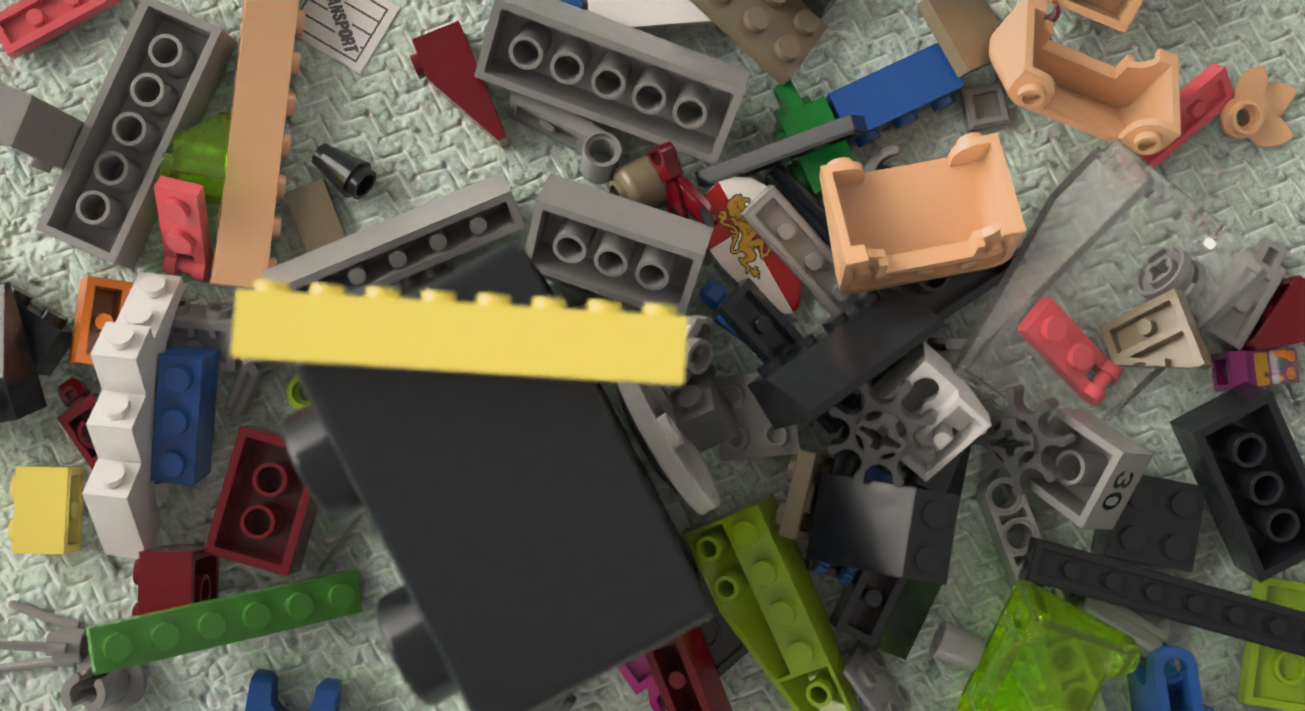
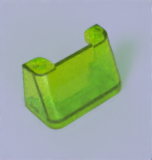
M1019 580L1013 587L985 644L980 663L971 673L960 695L955 711H1090L1108 676L1122 680L1127 674H1132L1136 670L1140 659V650L1132 636L1039 585Z

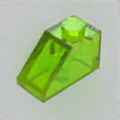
M220 112L175 135L171 153L162 152L159 177L162 175L204 185L206 203L220 205L227 171L230 113Z

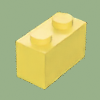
M16 466V474L13 476L10 485L11 496L14 499V517L11 519L8 527L9 540L12 542V553L64 555L81 551L84 502L82 492L84 490L85 466Z

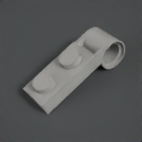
M513 91L509 98L508 117L582 154L580 170L584 178L589 182L605 184L612 180L613 171L618 167L622 152L621 144L614 135L593 125V122L587 120L586 117ZM603 154L610 161L605 163L597 162L591 156Z

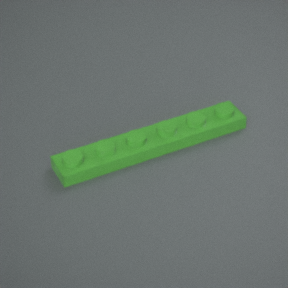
M348 569L87 626L86 633L92 673L99 675L362 613L363 606L358 570Z

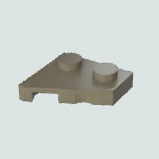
M1173 288L1099 327L1112 363L1115 366L1209 369L1213 367L1182 290Z

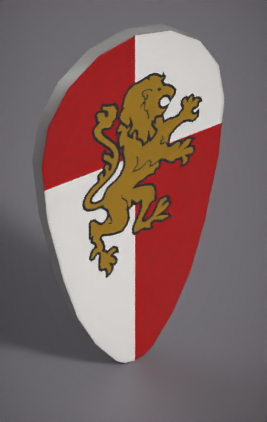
M736 176L717 182L704 194V197L713 207L718 219L717 225L713 226L714 229L707 248L737 284L741 280L750 278L781 313H794L800 302L801 282L739 215L767 186L751 177Z

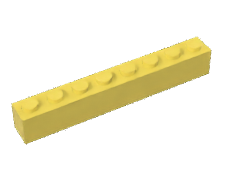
M257 280L255 290L236 289L231 357L267 361L675 386L684 385L688 317L676 316V306L646 304L643 305V314L621 313V303L588 301V311L566 309V300L537 297L533 298L532 307L510 306V296L478 294L477 304L455 302V293L444 291H422V300L400 299V290L381 287H367L366 297L345 296L344 286L330 284H311V293L289 292L290 283Z

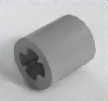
M944 620L938 626L932 638L929 654L961 670L972 673L980 663L986 641L985 638Z

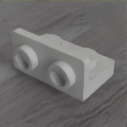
M181 299L173 319L165 351L176 345L220 350L219 370L235 372L240 366V358L231 357L235 308L224 302L200 305L190 304L188 300Z

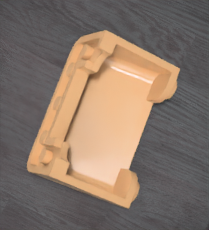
M1021 0L992 34L989 40V59L1008 96L1018 106L1141 155H1152L1160 152L1181 135L1178 55L1160 48L1155 53L1154 59L1136 62L1135 56L1127 54L1114 67L1050 40L1054 32V22L1047 19L1044 20L1047 14V0Z
M981 133L964 135L956 141V145L950 150L946 158L864 173L863 165L860 162L852 161L848 157H842L830 161L827 165L821 166L819 177L835 274L839 290L843 294L868 292L996 267L1005 263L1013 256L1027 231L998 133L983 136Z

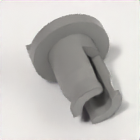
M89 654L79 665L76 674H73L65 681L61 690L63 706L69 710L82 703L87 711H124L138 703L145 693L147 686L145 666L141 664L95 675L92 673Z

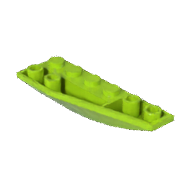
M770 493L736 507L685 533L684 536L719 613L793 711H860L853 686L843 673L846 666L840 648L799 548L794 539L778 535L780 525L776 524V514L779 505L774 494Z

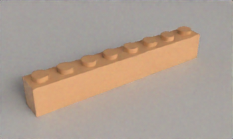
M243 0L210 285L255 290L256 281L264 280L263 271L277 265V259L270 258L271 241H279L282 219L280 216L274 215L276 199H284L286 188V175L279 174L281 158L288 159L291 145V134L284 133L286 117H293L296 102V93L289 92L290 76H298L301 52L294 50L295 34L302 36L305 23V10L298 9L299 0Z

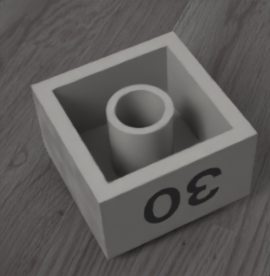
M1057 407L1048 427L1057 435L1062 436L1072 433L1075 435L1076 441L1065 447L1053 445L1050 449L1051 461L1055 466L1064 471V476L1061 479L1049 483L1041 472L1037 469H1031L1029 473V480L1032 486L1031 491L1081 529H1113L1153 454L1088 410Z

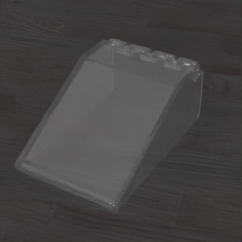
M1114 140L1104 150L1097 146L1050 194L951 368L955 375L1004 408H1007L1008 404L1005 389L1020 384L1025 388L1024 404L1031 411L1036 412L1042 401L1056 398L1059 401L1058 407L1088 410L1107 423L1166 368L1121 367L1123 374L1115 384L1110 383L1105 389L1106 397L1098 407L1088 404L1072 390L1016 331L1017 327L1041 297L1052 298L1098 349L1111 360L1099 327L1150 301L1140 295L1134 285L1138 269L1144 271L1149 264L1146 258L1155 250L1163 246L1167 249H1172L1173 244L1178 245L1190 255L1192 260L1200 262L1206 269L1207 280L1204 288L1189 305L1201 336L1267 276V270L1228 228L1223 230L1224 225L1203 207H1199L1196 201L1176 185L1170 184V181L1146 161H1141V157L1120 140ZM1090 369L1086 377L1091 380L1096 373ZM1054 409L1053 411H1051L1050 414L1048 415V420H1047V423H1048V424H1049V422H1050V420H1051V418H1052V416H1053V414H1054V412H1055L1056 409Z

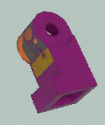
M1295 348L1228 351L1210 354L1213 364L1214 391L1231 390L1244 382L1259 387L1300 382L1297 350ZM1225 365H1226V369H1227V378L1225 377V374H1224Z

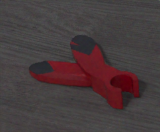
M668 141L648 151L647 156L650 164L656 169L662 183L666 182L668 212L689 219V209L701 223L709 227L717 225L718 219L711 204L681 175L684 172L678 161L674 145Z

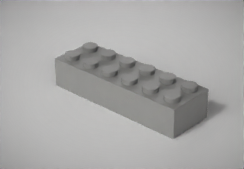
M141 0L38 222L36 230L108 262L133 270L158 217L154 185L161 175L176 178L237 42L222 28L160 1Z
M494 0L474 77L659 145L670 141L676 151L716 165L745 93L750 71L559 0Z

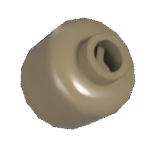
M647 155L620 165L613 171L612 181L608 182L609 193L657 209L667 204L666 182L662 183L656 169L650 164Z

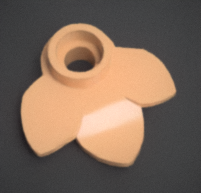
M1263 65L1249 69L1238 79L1233 98L1221 110L1220 125L1223 131L1232 138H1249L1259 147H1274L1286 143L1293 137L1290 127L1279 117L1282 116L1292 102L1297 89L1281 82L1268 83L1267 72ZM1240 110L1243 114V120L1238 125L1236 117Z

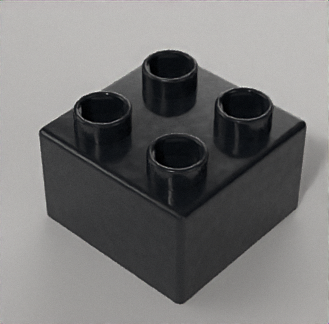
M513 240L401 299L422 300V291H444L455 293V302L477 304L478 294L510 296V306L532 307L533 298L556 297L548 282L520 242ZM293 362L294 370L311 404L287 415L282 422L283 438L289 456L308 493L331 520L343 523L367 511L404 585L379 598L376 606L378 623L385 644L404 681L414 695L425 705L436 706L460 693L469 711H536L712 617L713 612L698 569L644 465L635 453L630 439L600 381Z

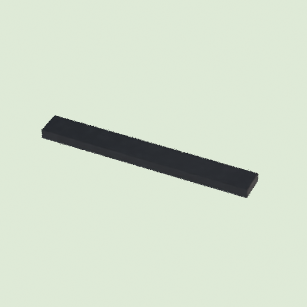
M1030 537L1020 579L1305 657V612L1040 538Z

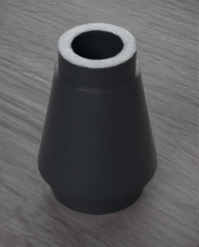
M327 143L320 145L312 156V164L346 198L353 197L356 200L363 198L369 193L376 181V173L371 169L369 162L331 147Z

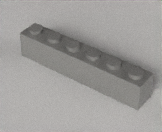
M499 173L264 270L263 278L267 281L290 283L289 292L311 293V284H330L344 286L345 296L361 297L366 295L367 287H385L526 227L513 194L502 174Z

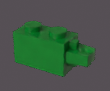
M791 79L784 85L778 84L774 86L773 93L780 106V109L773 112L777 120L774 126L776 131L772 133L774 142L836 120L824 96L814 101H811L808 95L800 98ZM843 141L791 160L795 169L791 170L790 173L817 198L822 195L819 177L821 166L842 157L851 158L852 161L856 160L847 142Z

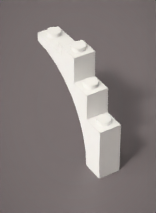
M139 272L116 322L106 321L90 354L102 391L86 423L98 459L82 495L105 555L139 558L140 551L153 547L161 527L156 503L154 481H150L159 354L166 349L173 319L185 289L182 277Z

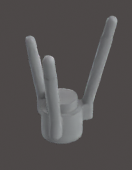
M15 600L8 602L9 608L60 628L58 630H51L46 642L0 640V649L45 652L46 656H52L50 658L0 664V672L55 666L75 667L76 663H81L87 657L89 651L86 629L80 628L81 620L66 619Z

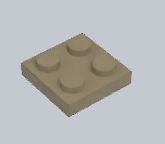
M799 449L797 457H792L786 475L787 482L791 483L787 500L783 499L780 502L776 514V524L780 525L779 536L794 540H809L819 472L830 474L834 458Z

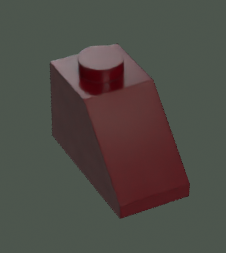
M1297 275L1281 280L1240 351H1256L1305 342V279Z

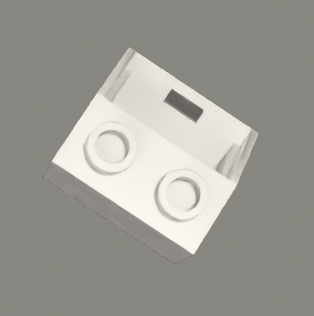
M923 341L872 386V390L878 397L889 399L898 393L902 380H909L911 387L909 393L903 398V405L906 410L910 411L937 385L939 386L935 395L925 398L918 410L910 412L922 414L931 408L937 411L935 424L922 425L914 432L918 442L935 449L933 461L926 463L915 455H906L901 458L904 464L927 482L991 426L989 413L956 369ZM863 395L861 396L862 406L865 404ZM881 425L876 432L884 437L888 433L889 428ZM952 428H955L957 431H959V432H958L956 435H954V436H953Z

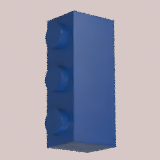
M935 43L828 93L826 101L835 119L850 114L864 116L868 131L865 134L846 140L848 146L856 142L858 148H861L881 138L882 136L879 131L894 125L896 130H900L919 120L917 113L930 107L936 113L957 102L955 96L963 89L965 84L962 77H957L939 43Z
M176 345L159 354L150 481L195 486L211 473L220 350Z

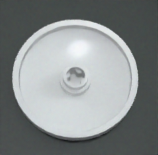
M616 382L624 414L634 434V437L630 439V443L642 462L649 460L666 484L700 515H704L720 505V498L710 470L702 454L676 427L673 404L664 389L655 384Z

